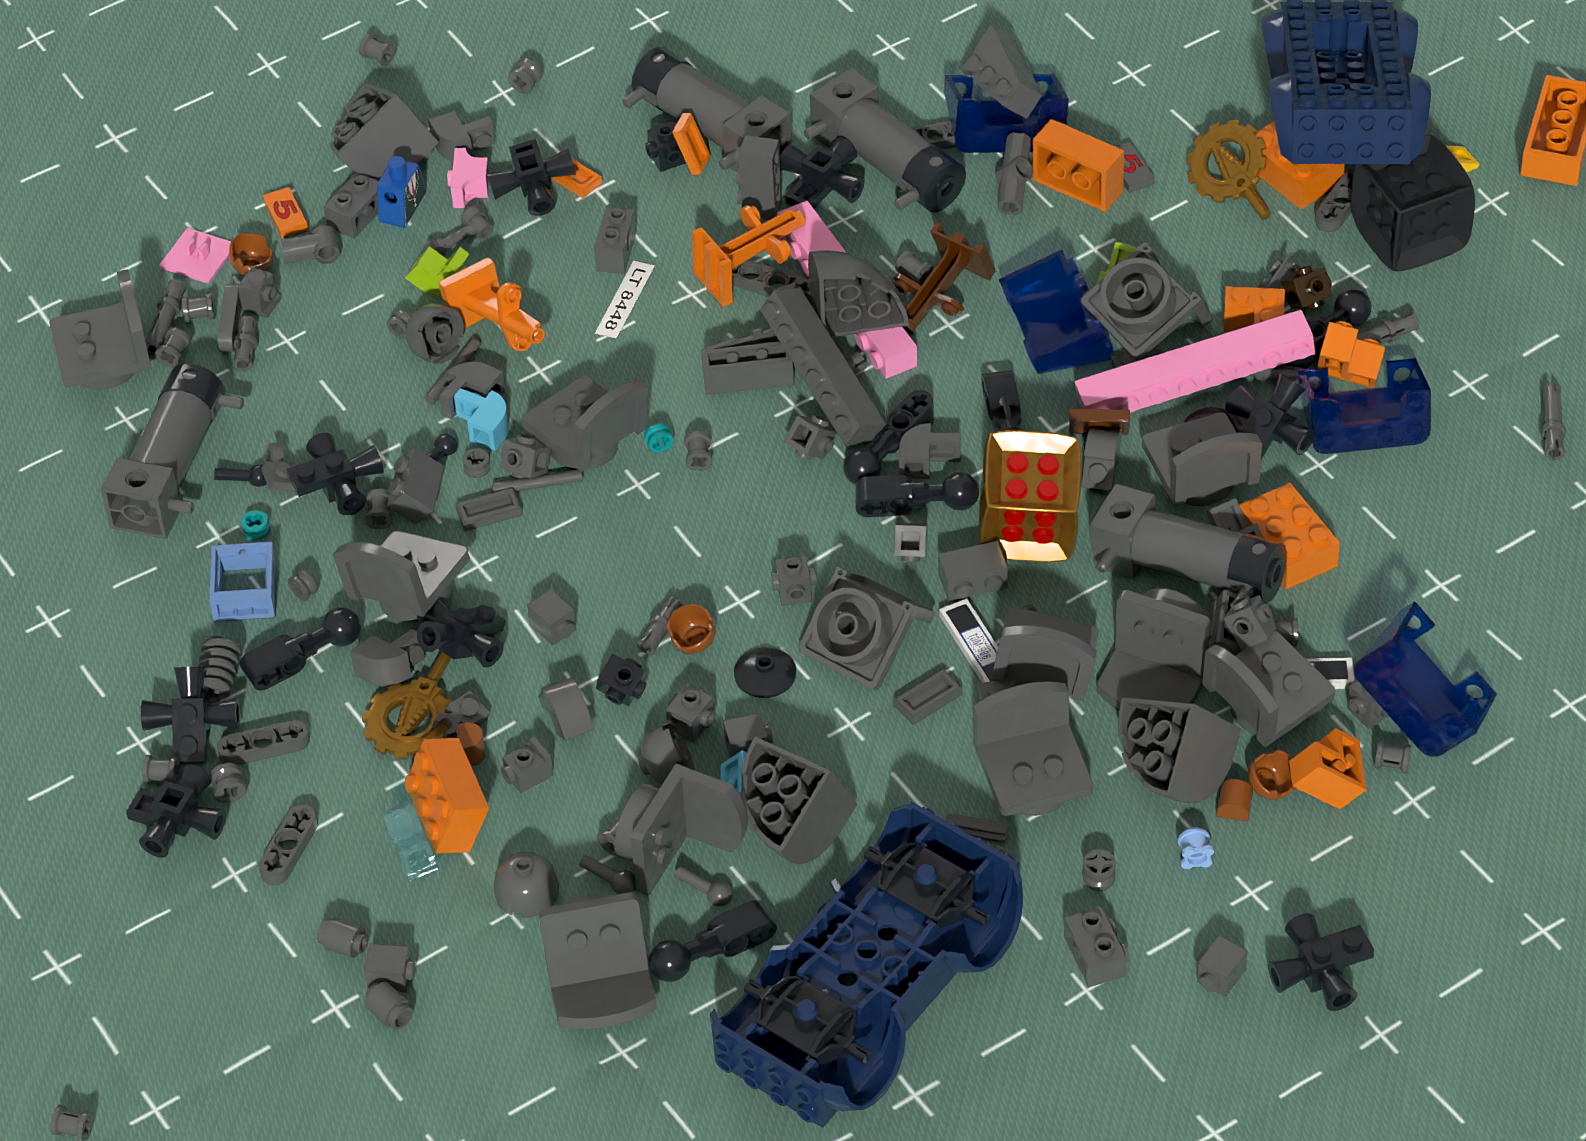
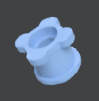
M1190 827L1179 835L1177 839L1178 845L1182 848V856L1184 857L1180 861L1182 868L1190 869L1200 866L1204 868L1213 864L1211 855L1214 854V849L1211 845H1208L1210 837L1206 830Z

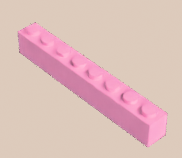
M808 201L777 212L778 216L789 209L793 211L800 210L804 216L805 225L781 240L787 241L791 249L792 258L798 259L807 277H809L808 255L810 251L830 250L846 253ZM903 327L853 334L860 350L866 351L874 369H879L886 379L917 366V346Z
M1298 310L1076 380L1074 382L1081 409L1130 410V413L1145 407L1161 404L1180 396L1189 395L1199 390L1218 386L1237 378L1246 377L1256 372L1275 368L1279 365L1314 355L1313 334L1302 310Z

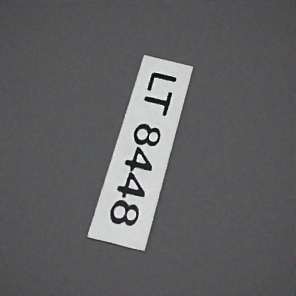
M638 261L632 262L595 334L617 339L655 265Z

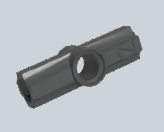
M1013 132L1007 136L1003 166L999 167L995 173L997 183L1000 186L998 210L1005 215H1017L1022 212L1025 184L1033 177V168L1029 162L1031 138L1024 133Z

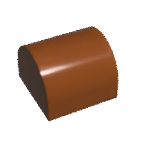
M471 722L457 724V738L461 742L471 767L480 764L486 755L481 727Z
M1229 779L1223 782L1216 817L1249 821L1253 798L1252 786L1240 779Z

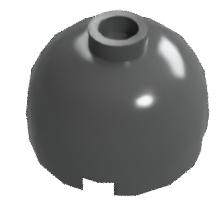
M438 304L425 305L418 308L411 315L405 332L406 341L412 352L428 362L442 364L449 361L459 349V346H456L459 337L463 338V320L459 312L448 306Z
M671 720L661 723L648 731L641 744L642 757L638 758V763L644 775L651 774L654 780L660 784L664 783L675 764L695 770V765L683 737L680 739L675 737L673 732L678 730V728Z
M519 852L512 854L500 864L495 872L493 888L497 904L505 913L512 915V912L522 914V918H531L539 915L541 909L554 905L557 892H559V883L553 865L543 856L533 852Z

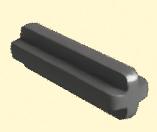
M952 813L948 814L945 820L957 824L963 831L973 837L1004 842L1008 835V824Z

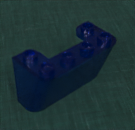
M1032 74L1036 83L1044 81L1048 84V88L1042 94L1028 118L1005 108L997 100L978 101L972 99L973 75H945L944 97L958 150L964 153H1004L1007 136L1014 132L1024 133L1031 138L1030 152H1033L1034 137L1051 119L1067 125L1069 98L1056 75ZM961 82L965 84L966 89L963 94L960 95L955 83Z
M1062 249L999 279L1006 300L1015 313L1025 337L1023 343L1030 361L1038 374L1111 360L1110 353L1115 352L1108 336L1103 337L1106 329L1083 306L1081 299L1085 292L1089 291V287L1083 275L1077 277L1080 271L1073 257L1067 259Z
M1416 358L1386 361V388L1329 393L1327 367L1298 370V384L1306 389L1300 395L1308 427L1315 430L1312 445L1317 452L1332 454L1421 444L1430 436L1431 389ZM1402 367L1409 369L1410 374L1408 378L1402 381L1394 379L1393 376L1397 369ZM1310 377L1321 379V385L1317 389L1312 390L1308 381Z
M1414 601L1399 611L1358 660L1353 671L1357 681L1415 746L1425 755L1437 757L1478 732L1497 693L1477 671L1455 685L1450 682L1414 641L1435 626L1430 617ZM1413 615L1419 618L1421 622L1419 628L1408 626ZM1467 686H1478L1483 691V696L1480 698L1472 697L1467 692Z

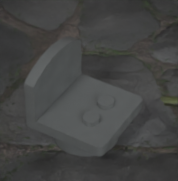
M1146 242L1142 243L1122 262L1115 265L1081 299L1086 310L1135 360H1141L1189 316L1202 327H1205L1213 320L1203 300L1195 292L1189 295L1166 272L1153 249Z
M128 269L117 271L123 303L60 316L49 321L61 377L65 387L81 385L95 390L110 389L127 382L136 372L151 369Z
M582 376L522 415V427L551 449L550 455L560 464L578 469L581 472L586 469L597 468L608 463L616 455L620 440L632 432L640 434L647 429L648 387L640 381L620 385L608 392L589 377Z
M1225 413L1213 414L1150 432L1142 437V448L1175 507L1184 504L1192 506L1212 505L1225 499L1232 492L1235 484L1246 481L1249 486L1260 482L1261 440L1257 434L1236 433Z
M400 531L391 533L381 546L364 542H350L340 545L333 553L338 572L349 599L358 601L360 597L377 600L387 616L402 621L417 620V615L424 617L438 598L445 605L452 593L451 582L470 560L468 550L464 546Z
M837 566L799 644V651L864 686L876 690L881 687L913 619L931 623L936 612L866 576Z
M1151 589L1143 595L1129 590H1122L1117 599L1115 651L1097 682V693L1118 710L1120 709L1122 697L1193 704L1203 686L1205 651L1209 649L1210 619L1206 616L1203 609L1191 598L1170 589Z
M1011 606L1007 609L991 679L1003 682L1005 677V679H1010L1011 687L1034 682L1065 683L1069 695L1072 694V699L1084 701L1097 650L1095 648L1099 629L1096 626Z
M1274 631L1268 640L1248 647L1235 656L1216 644L1205 651L1202 685L1210 693L1216 690L1230 704V710L1235 721L1246 731L1257 735V740L1264 747H1267L1282 735L1294 730L1301 722L1334 700L1335 687L1277 631Z
M1034 682L1018 685L992 694L973 706V745L1001 815L1010 816L1018 813L1030 816L1044 815L1057 810L1067 801L1087 797L1093 793L1092 779L1069 725V691L1065 683Z
M675 764L660 788L643 783L630 796L621 814L616 831V854L633 861L636 890L650 895L686 837L730 853L733 852L747 831L748 817L746 808L732 784Z
M629 892L613 896L585 894L577 896L563 905L543 908L539 911L550 989L559 1027L569 1029L611 1027L636 1020L657 1009L656 996L648 969L639 902L635 893Z

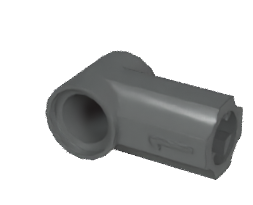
M319 226L312 231L311 235L281 240L285 264L316 259L319 263L329 264L336 261L340 256L335 229L330 226Z

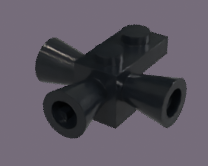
M838 137L833 142L829 151L816 146L808 155L793 144L788 145L780 156V170L800 174L802 179L785 195L786 204L795 206L808 201L813 209H815L832 190L850 203L857 201L864 188V178L841 172L843 166L857 158V150L854 145L846 138Z
M536 139L510 146L509 149L515 170L487 173L495 200L521 186L524 197L527 196L528 212L531 215L541 216L550 213L555 208L556 203L548 191L551 189L548 178L576 175L569 149L567 148L542 161Z
M1282 374L1279 375L1270 402L1262 398L1257 401L1243 386L1235 388L1226 401V412L1247 419L1240 433L1258 435L1262 442L1261 459L1273 440L1280 444L1284 441L1297 455H1302L1308 450L1315 437L1314 429L1294 423L1297 418L1286 412L1306 389Z
M320 433L313 436L308 441L306 449L314 459L287 468L288 477L298 497L323 489L329 503L336 501L340 514H356L365 506L366 498L357 489L355 477L384 473L382 461L376 447L372 445L348 459L343 449L337 451L333 435Z
M438 598L424 617L417 615V620L421 623L417 631V640L420 647L426 652H433L439 649L454 660L475 657L486 668L494 665L503 653V642L485 635L502 632L506 620L496 614V610L490 606L479 605L475 608H459L455 611H449Z
M174 667L181 699H172V705L142 700V730L147 731L172 725L173 757H178L180 762L207 761L206 730H210V724L239 729L238 698L210 704L209 698H200L205 667Z
M185 765L178 785L165 781L158 793L140 788L126 813L129 820L151 826L139 839L141 847L146 852L155 857H166L174 834L185 837L191 827L213 840L220 836L226 821L225 810L198 807L196 798L212 782L210 775L205 770L195 765Z
M1304 913L1291 919L1285 926V932L1299 947L1298 958L1268 962L1269 975L1277 992L1281 993L1304 980L1311 993L1322 990L1328 1010L1338 1011L1351 1005L1357 998V992L1342 976L1343 968L1374 958V948L1361 925L1320 937L1313 914Z

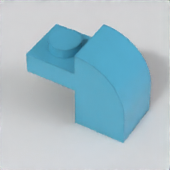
M460 388L454 395L456 414L458 417L468 420L470 442L496 451L505 440L509 430L504 399L493 390L484 398L477 393H471Z

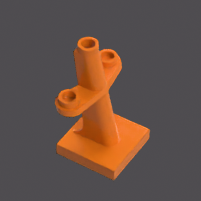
M746 205L741 208L740 215L749 231L723 245H717L702 227L693 230V274L722 307L733 303L732 270L763 250L780 264L787 261L788 256L791 255V249L787 241L781 239L805 225V219L800 210L793 211L789 209L761 224L757 208Z
M489 257L439 282L444 305L459 312L463 320L464 329L486 318L500 325L508 346L515 351H526L532 344H539L543 341L545 331L541 328V323L519 309L522 297L520 286L513 282H507L500 287L495 264Z

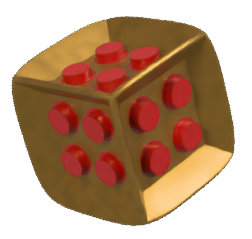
M1006 430L990 433L986 440L983 460L984 484L980 502V544L998 541L1005 560L1059 562L1070 559L1073 555L1077 538V510L1081 492V446L1079 439L1066 434L1039 431Z

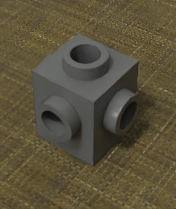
M815 414L813 417L797 415L784 442L795 448V453L805 459L811 460L812 457L825 458L834 445V438L837 432L828 426L830 422Z
M520 433L518 437L505 440L501 452V468L512 472V476L521 479H531L545 475L548 471L551 449L544 443L537 441L536 436Z
M806 555L775 559L776 572H771L773 591L778 590L781 606L812 602L811 585H816L814 566L808 567Z
M1259 595L1250 599L1247 596H1243L1230 604L1231 609L1224 616L1225 627L1228 633L1234 636L1241 650L1268 640L1277 628L1273 621L1271 609L1267 604L1263 603Z
M1375 671L1364 677L1357 678L1349 688L1348 710L1368 729L1393 714L1395 690L1392 684L1387 679L1379 676Z
M688 684L685 685L679 694L673 695L666 708V720H671L678 728L674 733L693 742L705 728H709L712 725L716 715L713 697L706 691L696 689Z

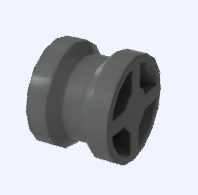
M523 58L518 62L516 69L509 73L508 81L516 91L528 94L534 88V83L540 81L543 72L536 62Z
M220 764L211 771V783L215 786L214 794L218 801L230 803L241 799L245 795V783L241 779V768L237 764Z
M1097 849L1090 851L1084 857L1083 881L1088 888L1103 891L1114 884L1116 861L1110 852Z

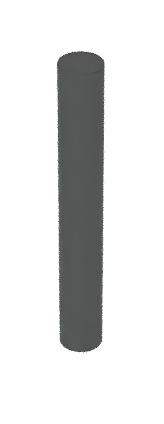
M472 338L425 396V400L429 404H435L439 399L442 389L449 385L447 372L456 365L468 362L481 346L477 339Z
M572 470L541 475L531 479L523 478L492 483L493 493L512 487L515 492L579 482L583 481L581 471Z

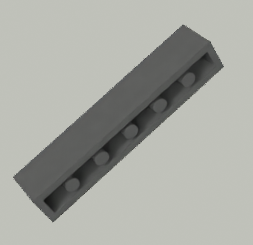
M801 288L774 290L760 311L845 446L872 443L875 436L886 423Z

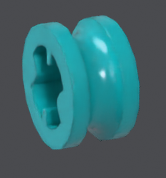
M654 424L644 433L647 446L654 453L664 452L673 445L674 438L666 424Z
M259 510L249 511L241 518L242 531L247 539L260 540L268 535L270 526L268 524V517L264 512Z

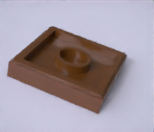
M1069 409V433L1088 434L1090 428L1121 432L1122 435L1129 434L1130 410Z

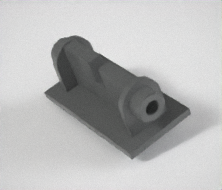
M1291 252L1288 253L1283 261L1277 258L1268 271L1272 275L1271 278L1265 277L1257 288L1283 289L1281 281L1296 276L1294 271L1301 267L1296 263L1288 261L1292 254Z

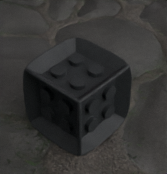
M1427 134L1424 136L1420 155L1412 160L1410 164H1356L1352 184L1351 209L1357 229L1382 263L1393 271H1405L1450 256L1467 245L1473 227L1475 192L1470 177L1451 151L1437 137Z

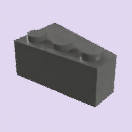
M991 24L961 71L1005 108L1028 118L1041 98L1042 93L1031 71L1026 68L1023 62V54L1017 50L1014 44L1016 42L1014 36Z
M758 328L752 330V335L737 340L733 337L701 349L706 395L794 385L793 362L772 328L764 331Z

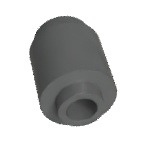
M336 917L332 919L325 918L318 929L317 941L323 944L325 949L355 958L359 953H363L368 945L369 938L365 927Z
M388 982L376 983L366 992L365 1007L385 1026L393 1027L396 1030L401 1029L412 1018L413 1010L410 1008V1002Z

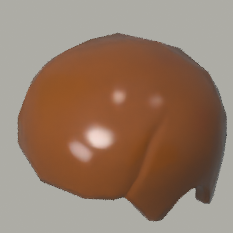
M241 233L232 238L229 246V260L238 273L246 275L251 267L263 271L269 270L273 260V250L268 248L267 240L264 236L255 233Z
M695 603L682 605L673 611L667 621V629L671 641L677 650H681L682 653H699L712 645L716 634V626L705 607Z
M1276 750L1268 754L1262 753L1253 760L1249 766L1248 775L1250 785L1257 795L1269 800H1279L1296 789L1292 786L1289 761L1293 758L1283 750Z

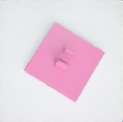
M187 228L159 264V268L210 284L229 258L231 241Z

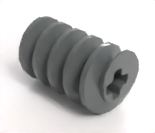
M216 635L204 638L197 667H205L200 698H209L210 704L219 702L220 699H225L231 694L230 687L233 685V677L236 675V667L239 663L238 657L241 656V648L234 641Z

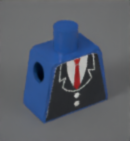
M394 156L388 160V167L377 185L379 222L403 228L407 226L426 194L425 183L418 164L405 161L400 156Z

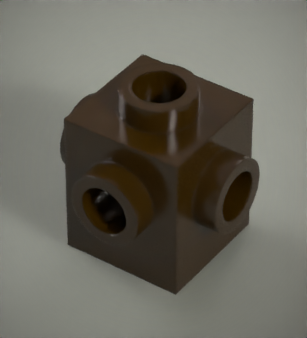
M1311 265L1304 266L1294 271L1296 276L1281 281L1291 309L1306 306L1308 310L1325 304L1323 299L1333 295L1331 279L1324 272L1323 268L1312 269Z

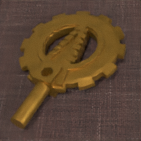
M1228 120V124L1221 125L1220 122L1213 124L1209 127V132L1204 136L1200 134L1193 143L1196 145L1193 152L1188 153L1186 164L1190 165L1191 172L1187 173L1190 184L1195 183L1198 187L1196 190L1198 194L1202 197L1206 195L1212 196V201L1225 202V198L1230 197L1233 200L1243 197L1248 200L1261 220L1267 219L1271 213L1255 192L1258 189L1256 185L1260 181L1258 175L1261 169L1265 170L1267 158L1263 157V150L1267 149L1264 139L1256 137L1257 130L1249 124L1243 127L1238 120ZM1228 142L1240 144L1245 152L1244 164L1222 144ZM1212 153L1224 180L1213 178L1209 172L1208 161Z
M441 652L426 678L420 676L418 680H412L411 684H392L388 686V691L383 694L377 693L370 700L372 705L369 710H364L362 722L367 723L368 728L363 729L367 741L373 740L375 750L383 755L386 752L394 754V758L408 759L409 755H415L419 751L423 739H439L443 737L448 727L439 725L437 728H433L432 724L439 714L445 713L447 705L453 702L451 698L445 699L443 696L444 690L437 686L451 657ZM402 705L393 733L387 727L388 715L395 708ZM431 712L432 719L430 725L421 733L410 736L417 726L421 724V721L425 719V716H428Z

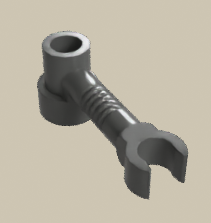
M474 205L467 208L461 215V222L465 227L443 239L430 240L424 244V247L427 249L430 246L442 255L448 248L474 234H477L481 239L487 238L492 233L493 226L486 220L485 213L478 206Z

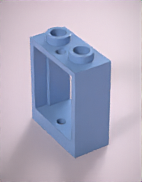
M273 542L211 546L209 602L213 621L275 617L276 558ZM266 568L265 588L222 591L223 571Z

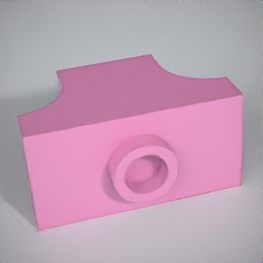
M455 148L453 170H448L447 173L448 187H451L453 208H465V205L470 200L488 198L489 195L488 158L472 157L467 153L466 148Z

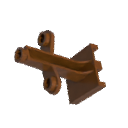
M938 222L935 223L930 232L942 259L921 286L899 273L893 277V283L900 293L907 294L910 292L915 295L905 308L909 326L902 327L907 333L913 334L934 306L940 307L945 314L951 317H956L957 314H961L964 311V307L958 301L943 294L964 269L989 281L991 280L996 271L985 244L980 242L977 248L974 249L970 247L965 235L955 231L950 238L945 235L942 225Z

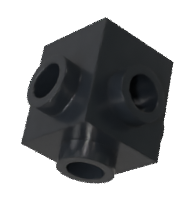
M673 121L647 130L648 142L645 143V149L649 158L654 161L660 172L686 163L672 133L676 126Z
M612 653L597 679L596 689L604 693L605 697L612 703L617 705L623 703L630 706L634 698L640 699L647 686V683L644 682L645 670L642 669V666L637 661L630 658L624 660Z

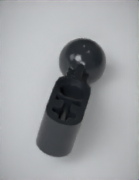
M1347 289L1337 296L1333 313L1327 317L1307 320L1313 334L1315 354L1285 364L1307 369L1320 357L1329 322L1336 323L1337 321H1342L1352 326L1364 323L1369 318L1372 310L1371 301L1367 294L1359 289Z
M1012 370L981 374L982 391L990 421L994 420L995 426L1000 428L1001 431H1026L1018 427L1021 423V409Z
M916 390L910 393L888 415L887 424L875 436V443L869 449L857 448L846 456L843 470L846 478L851 483L856 485V482L861 478L880 476L882 470L881 461L888 454L895 453L899 449L901 438L909 429L921 424H933L934 405L932 395L924 390Z
M965 472L952 473L944 479L942 484L929 485L926 482H912L905 475L864 477L859 479L855 485V509L863 517L906 515L912 511L914 506H923L932 501H943L949 508L963 511L971 508L979 497L977 481Z
M334 608L324 616L321 628L310 634L302 633L296 637L280 635L247 652L240 660V667L256 690H266L299 673L304 668L306 659L317 654L318 649L330 643L338 647H344L355 642L361 632L360 619L349 608Z
M752 900L714 917L707 925V929L696 934L695 939L688 943L682 944L676 940L659 942L654 946L649 955V966L652 973L658 979L665 982H675L682 979L688 973L692 961L701 957L711 958L718 954H723L725 957L738 955L772 938L776 933L777 925L761 903L757 900Z

